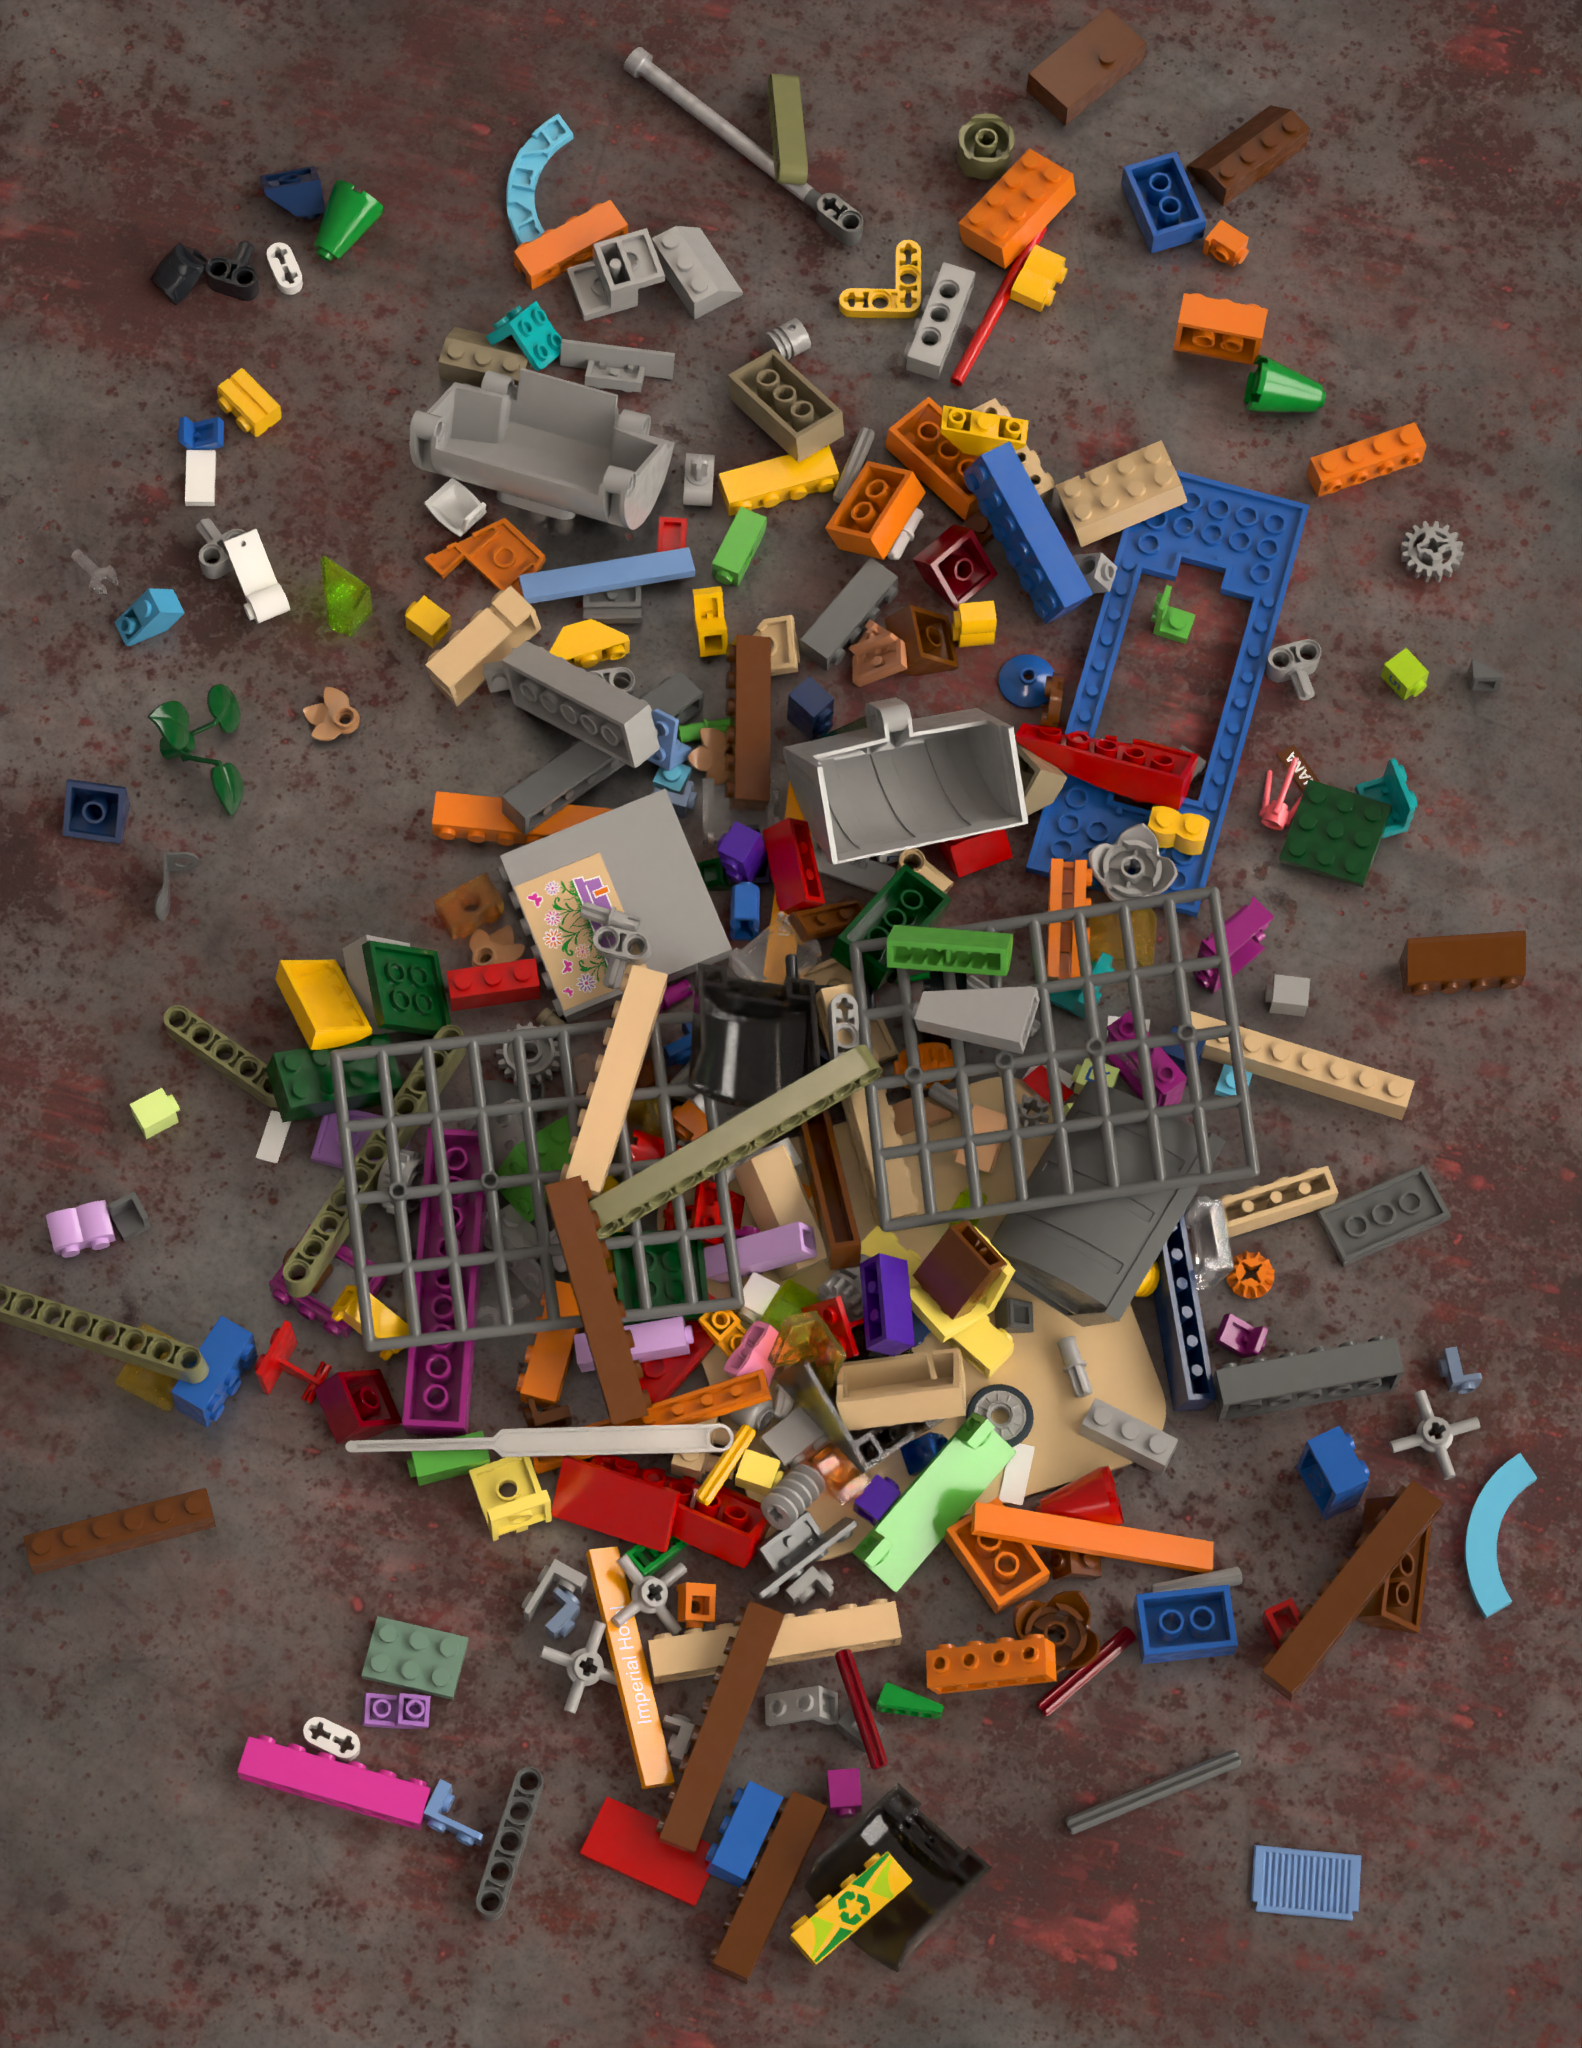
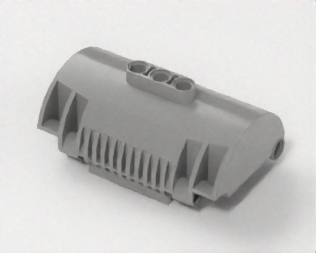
M521 368L518 386L514 385L513 377L490 370L485 373L481 388L466 383L454 382L427 412L417 410L414 413L410 423L409 445L412 462L417 468L497 491V499L502 503L557 519L568 520L575 517V514L634 530L644 523L656 503L666 478L675 442L649 435L650 415L624 409L621 414H618L617 394Z

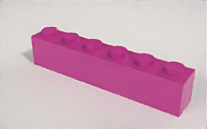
M258 1735L257 1738L248 1737L237 1771L240 1780L421 1831L424 1822L423 1812L432 1796L431 1788L426 1787V1782L416 1778H409L408 1781L396 1778L397 1775L383 1769H379L378 1773L366 1770V1765L356 1761H348V1764L336 1761L335 1756L324 1752H318V1755L306 1753L304 1747L289 1743L287 1747L275 1744V1739L265 1735Z

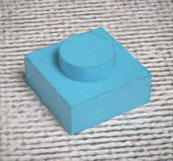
M679 764L670 771L659 767L653 779V786L659 789L666 788V791L681 794L692 773V768L684 764Z
M1224 1063L1214 1094L1222 1097L1237 1095L1233 1067ZM1246 1071L1247 1084L1249 1086L1253 1073Z

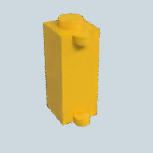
M346 1285L331 1308L333 1312L332 1318L336 1322L342 1319L362 1335L357 1287L355 1285ZM370 1294L375 1339L409 1335L408 1324ZM404 1348L381 1351L380 1357L386 1361L392 1354H398Z

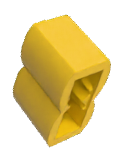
M1035 244L1011 289L1010 299L1038 312H1041L1045 305L1049 307L1056 294L1053 288L1056 283L1062 284L1067 274L1068 268L1065 267L1066 258Z
M994 600L958 604V611H953V624H951L952 640L958 641V647L994 644L997 625Z
M1156 806L1152 807L1147 827L1155 834L1160 848L1174 847L1184 854L1200 855L1203 851L1210 821L1197 814H1180L1172 808Z

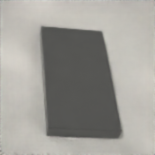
M1424 1164L1316 1211L1315 1214L1342 1267L1446 1222L1451 1218Z

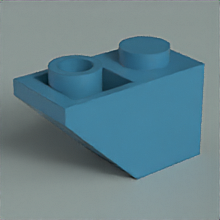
M148 588L114 623L125 645L132 646L167 631L185 612L173 589Z

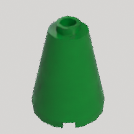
M337 180L333 185L314 243V247L317 249L316 254L327 262H331L332 259L338 261L384 212L383 205L365 191L360 193L354 190L355 185L343 180Z
M1258 355L1253 364L1258 365L1255 372H1249L1246 382L1244 403L1249 405L1244 407L1245 410L1251 412H1316L1318 407H1323L1326 392L1322 391L1321 384L1267 356Z

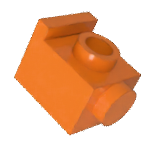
M1220 220L1205 238L1202 253L1207 256L1211 252L1217 260L1223 263L1226 262L1233 267L1236 263L1241 264L1249 252L1246 249L1249 237L1223 220Z
M689 1100L682 1106H677L672 1110L674 1133L681 1141H689L691 1143L708 1133L706 1114Z
M686 1582L677 1585V1622L686 1623V1629H704V1624L715 1622L716 1584ZM692 1602L695 1603L697 1607L695 1613L691 1612Z

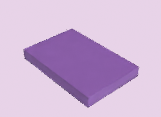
M355 1109L348 1111L349 1121L382 1117L381 1115ZM336 1113L323 1115L311 1155V1162L343 1169ZM373 1130L351 1133L354 1159ZM410 1141L408 1142V1144H407L406 1147H405L406 1150H408V1148H409ZM374 1158L370 1161H378L381 1158Z

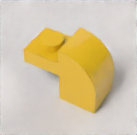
M718 586L693 589V616L700 657L724 655L728 645V634L724 618L722 588Z

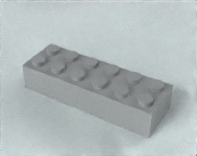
M525 641L502 660L514 705L635 769L660 749L657 738L658 733L651 714L652 709L645 700L628 694L624 689H619L607 683L603 678H598L588 673L585 669L578 668L567 662L564 658L557 657L546 651L543 647L536 646L528 641Z

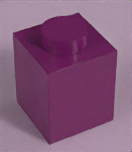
M859 1768L827 1770L829 1815L837 1814V1818L855 1817V1813L861 1812L862 1809Z

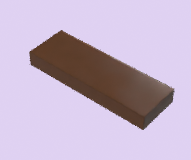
M859 899L792 912L788 917V921L802 942L841 934L864 909V906Z

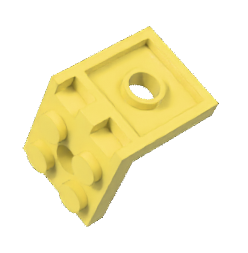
M975 1227V1229L995 1249V1247L991 1244L990 1240ZM996 1249L995 1251L1006 1261L1007 1266L972 1311L966 1315L952 1320L941 1310L937 1302L921 1288L920 1284L910 1289L912 1311L941 1343L994 1311L1016 1271L1010 1262Z
M506 1457L469 1470L473 1487L493 1541L499 1540L500 1535L515 1530L516 1533L528 1530L529 1525L544 1520L546 1523L552 1521L551 1501L547 1490H541L530 1457ZM505 1483H512L516 1486L517 1492L512 1497H504L499 1492L500 1487Z

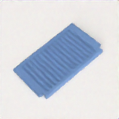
M1254 1845L1251 1902L1257 1903L1255 1911L1352 1921V1912L1359 1911L1361 1855Z

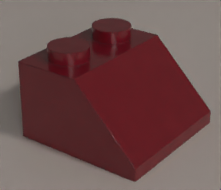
M956 524L950 526L912 559L924 581L956 610L958 609V604L965 603L998 575L973 530Z
M380 1369L337 1372L314 1390L337 1444L366 1440L402 1424Z

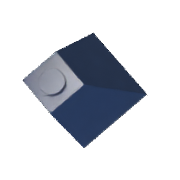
M315 166L260 176L265 195L295 216L303 217L304 219H314L319 217L320 213L325 212L321 182Z

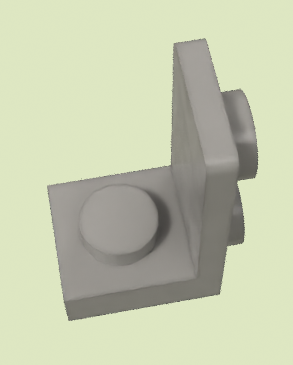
M554 1559L551 1566L545 1565L537 1579L540 1585L535 1593L531 1591L528 1593L522 1604V1608L525 1609L523 1612L524 1619L529 1622L531 1621L554 1580L558 1582L557 1586L563 1591L567 1589L571 1593L575 1591L582 1595L588 1585L587 1576Z
M818 1685L765 1695L766 1725L776 1726L811 1719L826 1725L837 1724L839 1720L838 1693Z

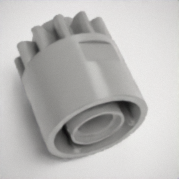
M861 1254L860 1263L871 1257ZM859 1266L837 1269L817 1288L820 1293L816 1297L821 1301L841 1296L849 1322L864 1317Z

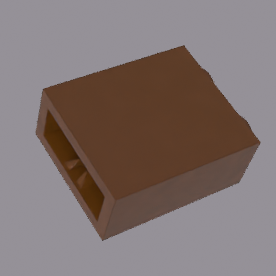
M965 1220L948 1228L912 1276L919 1282L921 1288L937 1302L941 1310L954 1320L972 1311L1007 1266V1263L968 1220Z

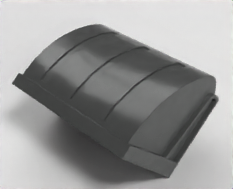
M1086 1082L1067 1113L1066 1121L1099 1116L1095 1082ZM1108 1087L1111 1114L1145 1109L1143 1100ZM1176 1117L1159 1119L1167 1178L1201 1173L1195 1129ZM1147 1121L1113 1126L1121 1185L1154 1180ZM1101 1128L1067 1133L1074 1190L1081 1191L1108 1187ZM1211 1132L1208 1133V1140L1213 1165L1226 1141ZM1055 1135L1027 1179L1029 1198L1062 1193ZM1199 1186L1006 1214L990 1242L1016 1270L1011 1278L1013 1282L1075 1323L1086 1327L1119 1322Z

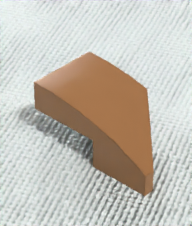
M912 1098L891 1105L895 1113L893 1124L896 1134L903 1136L915 1131ZM924 1100L927 1126L930 1128L954 1118L952 1113Z

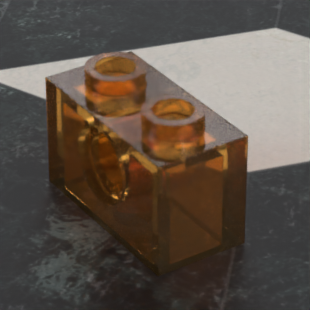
M486 872L434 900L435 912L453 940L459 936L462 938L469 936L476 930V927L485 922L492 923L496 921L504 912V901ZM468 905L478 907L474 912H466L464 910Z

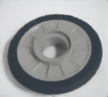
M994 1384L982 1388L971 1398L967 1407L966 1420L973 1412L987 1418L995 1426L993 1430L1011 1447L1020 1444L1029 1435L1033 1426L1034 1414L1028 1398L1021 1391L1009 1385ZM1002 1409L1007 1412L1009 1419L1006 1423L997 1424L991 1418L992 1412Z

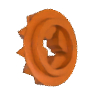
M1245 1251L1234 1256L1228 1264L1226 1280L1230 1289L1238 1296L1255 1299L1265 1295L1271 1289L1275 1270L1272 1268L1269 1259L1261 1256L1259 1252L1250 1253ZM1244 1267L1250 1271L1254 1268H1259L1255 1276L1257 1281L1253 1278L1243 1280L1246 1273Z

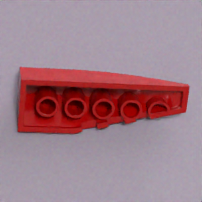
M1022 723L1015 734L1017 743L1070 775L1094 786L1130 797L1133 801L1149 802L1179 810L1186 799L1199 754L1140 739H1133L1132 743L1117 742V736L1105 735V739L1090 738L1088 732L1076 730V732L1062 734L1061 728Z
M597 1455L589 1462L679 1491L680 1497L671 1535L700 1549L704 1553L721 1558L731 1565L745 1569L757 1555L758 1550L756 1547L763 1542L771 1526L762 1514L760 1502L724 1486L720 1488L710 1505L706 1506L695 1498L701 1485L695 1484V1478L683 1475L681 1480L666 1476V1470L656 1467L641 1469L638 1468L637 1462L613 1455Z

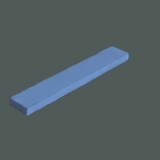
M687 547L519 575V584L523 598L531 604L695 577V567L690 549Z

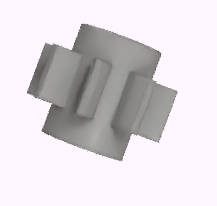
M1023 1094L1022 1103H1017L1019 1122L1023 1127L1040 1125V1122L1048 1123L1049 1115L1043 1112L1048 1110L1049 1104H1042L1039 1100V1094L1029 1098ZM1030 1110L1035 1111L1032 1116L1027 1115Z

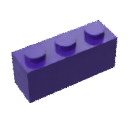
M878 1253L859 1264L866 1349L895 1357L915 1346L907 1260Z

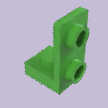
M1166 585L1164 594L1158 592L1153 606L1154 611L1150 621L1155 623L1153 634L1186 644L1196 615L1168 606L1172 586Z

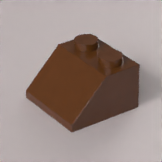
M909 604L884 619L886 630L892 632L905 642L907 669L901 671V673L921 676L959 668L948 616Z

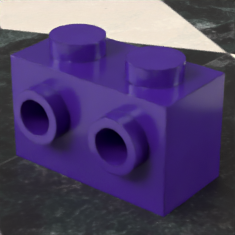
M737 821L734 822L727 834L724 833L720 837L717 844V851L725 876L735 883H740L741 881L752 883L768 857L761 833Z

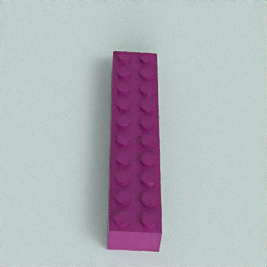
M427 1128L423 1185L437 1184L431 1128ZM443 1129L449 1181L481 1179L483 1172L477 1130ZM482 1191L451 1194L459 1255L483 1252L486 1196ZM439 1196L421 1199L416 1260L446 1256ZM482 1265L460 1267L468 1328L477 1327ZM448 1269L415 1272L421 1333L456 1330ZM476 1340L409 1347L402 1422L406 1434L446 1436L468 1434Z

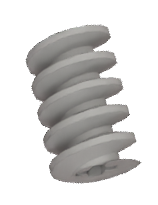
M806 1464L795 1465L762 1499L761 1510L765 1519L778 1530L789 1529L791 1523H794L798 1516L802 1515L805 1509L811 1506L812 1501H815L819 1494L823 1493L826 1489V1482L823 1476L816 1469Z

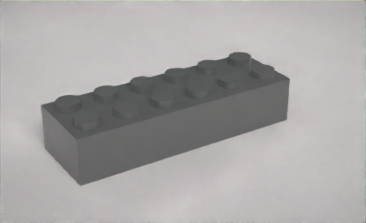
M1381 1335L1370 1338L1366 1343L1357 1344L1356 1341H1348L1340 1344L1338 1348L1328 1350L1327 1347L1321 1346L1309 1350V1353L1297 1355L1296 1352H1288L1273 1360L1260 1357L1249 1361V1364L1237 1366V1363L1221 1365L1213 1376L1216 1400L1213 1401L1217 1422L1394 1391L1397 1389L1404 1374L1396 1337L1387 1339L1386 1336Z

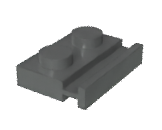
M641 585L583 595V621L593 619L602 624L642 623Z

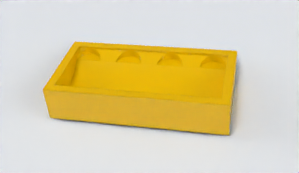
M336 959L279 961L275 980L311 1050L344 1046L372 1034L373 1029Z

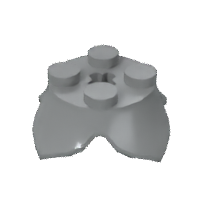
M1144 823L1127 828L1112 845L1108 843L1098 844L1088 854V861L1094 877L1103 886L1104 892L1112 901L1161 894L1172 885L1178 876L1174 863L1169 858L1162 857L1159 854L1157 838ZM1129 868L1136 869L1134 875L1127 873Z

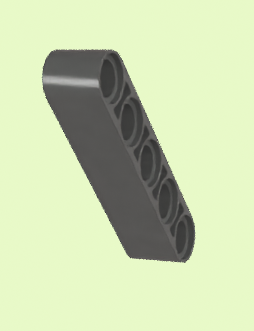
M524 1767L515 1776L476 1896L478 1915L485 1921H496L505 1912L544 1788L543 1777L540 1771L534 1767ZM525 1778H533L538 1782L537 1787L533 1790H525L520 1784ZM521 1807L528 1811L527 1817L523 1820L513 1819L511 1813L515 1808ZM509 1837L515 1838L519 1842L517 1848L511 1851L505 1850L501 1846L502 1841ZM501 1867L507 1869L509 1875L505 1880L497 1881L491 1876L492 1872L496 1868ZM487 1898H495L499 1901V1906L494 1911H486L483 1909L482 1903Z

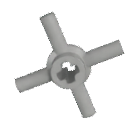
M1418 1391L1414 1393V1397L1423 1421L1419 1424L1416 1434L1390 1441L1391 1452L1396 1453L1421 1446L1425 1451L1435 1453L1444 1480L1454 1478L1456 1474L1447 1449L1453 1441V1436L1479 1429V1419L1476 1416L1449 1424L1443 1418L1434 1416L1426 1391ZM1430 1431H1434L1435 1434L1439 1433L1440 1438L1435 1439V1435L1430 1436Z
M627 1554L619 1558L617 1563L634 1585L631 1590V1602L611 1618L612 1623L619 1628L641 1611L646 1614L655 1613L672 1636L682 1630L681 1626L665 1605L668 1599L667 1588L687 1573L685 1565L679 1562L658 1579L653 1576L643 1577ZM649 1592H651L652 1594L650 1598L647 1597Z
M594 1621L586 1647L574 1651L571 1655L545 1645L541 1648L539 1657L565 1666L567 1675L573 1682L564 1711L575 1714L585 1686L593 1685L599 1679L617 1686L614 1671L604 1668L603 1660L597 1653L606 1627L605 1623ZM587 1660V1666L591 1667L590 1672L583 1674V1668L579 1667L580 1662H586Z

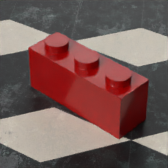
M788 817L762 830L765 841L764 846L771 869L770 875L773 879L776 893V903L780 913L790 915L792 912L824 905L825 899L808 822Z
M535 958L446 971L452 1011L540 999V984Z

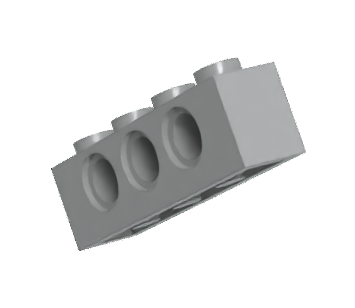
M943 262L940 272H934L930 287L933 288L931 295H925L921 311H924L922 319H916L912 334L915 335L913 343L908 341L904 350L903 358L907 359L906 370L936 380L939 379L972 293L976 272ZM942 295H950L952 298H944ZM940 318L944 321L936 322L933 319ZM924 342H932L935 345L928 346Z

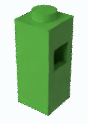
M740 506L712 562V576L717 581L725 585L733 584L737 587L739 586L766 532L767 517Z
M482 1430L454 1438H484V1433ZM488 1450L411 1451L412 1458L406 1460L410 1477H417L419 1486L469 1474V1470L490 1463Z

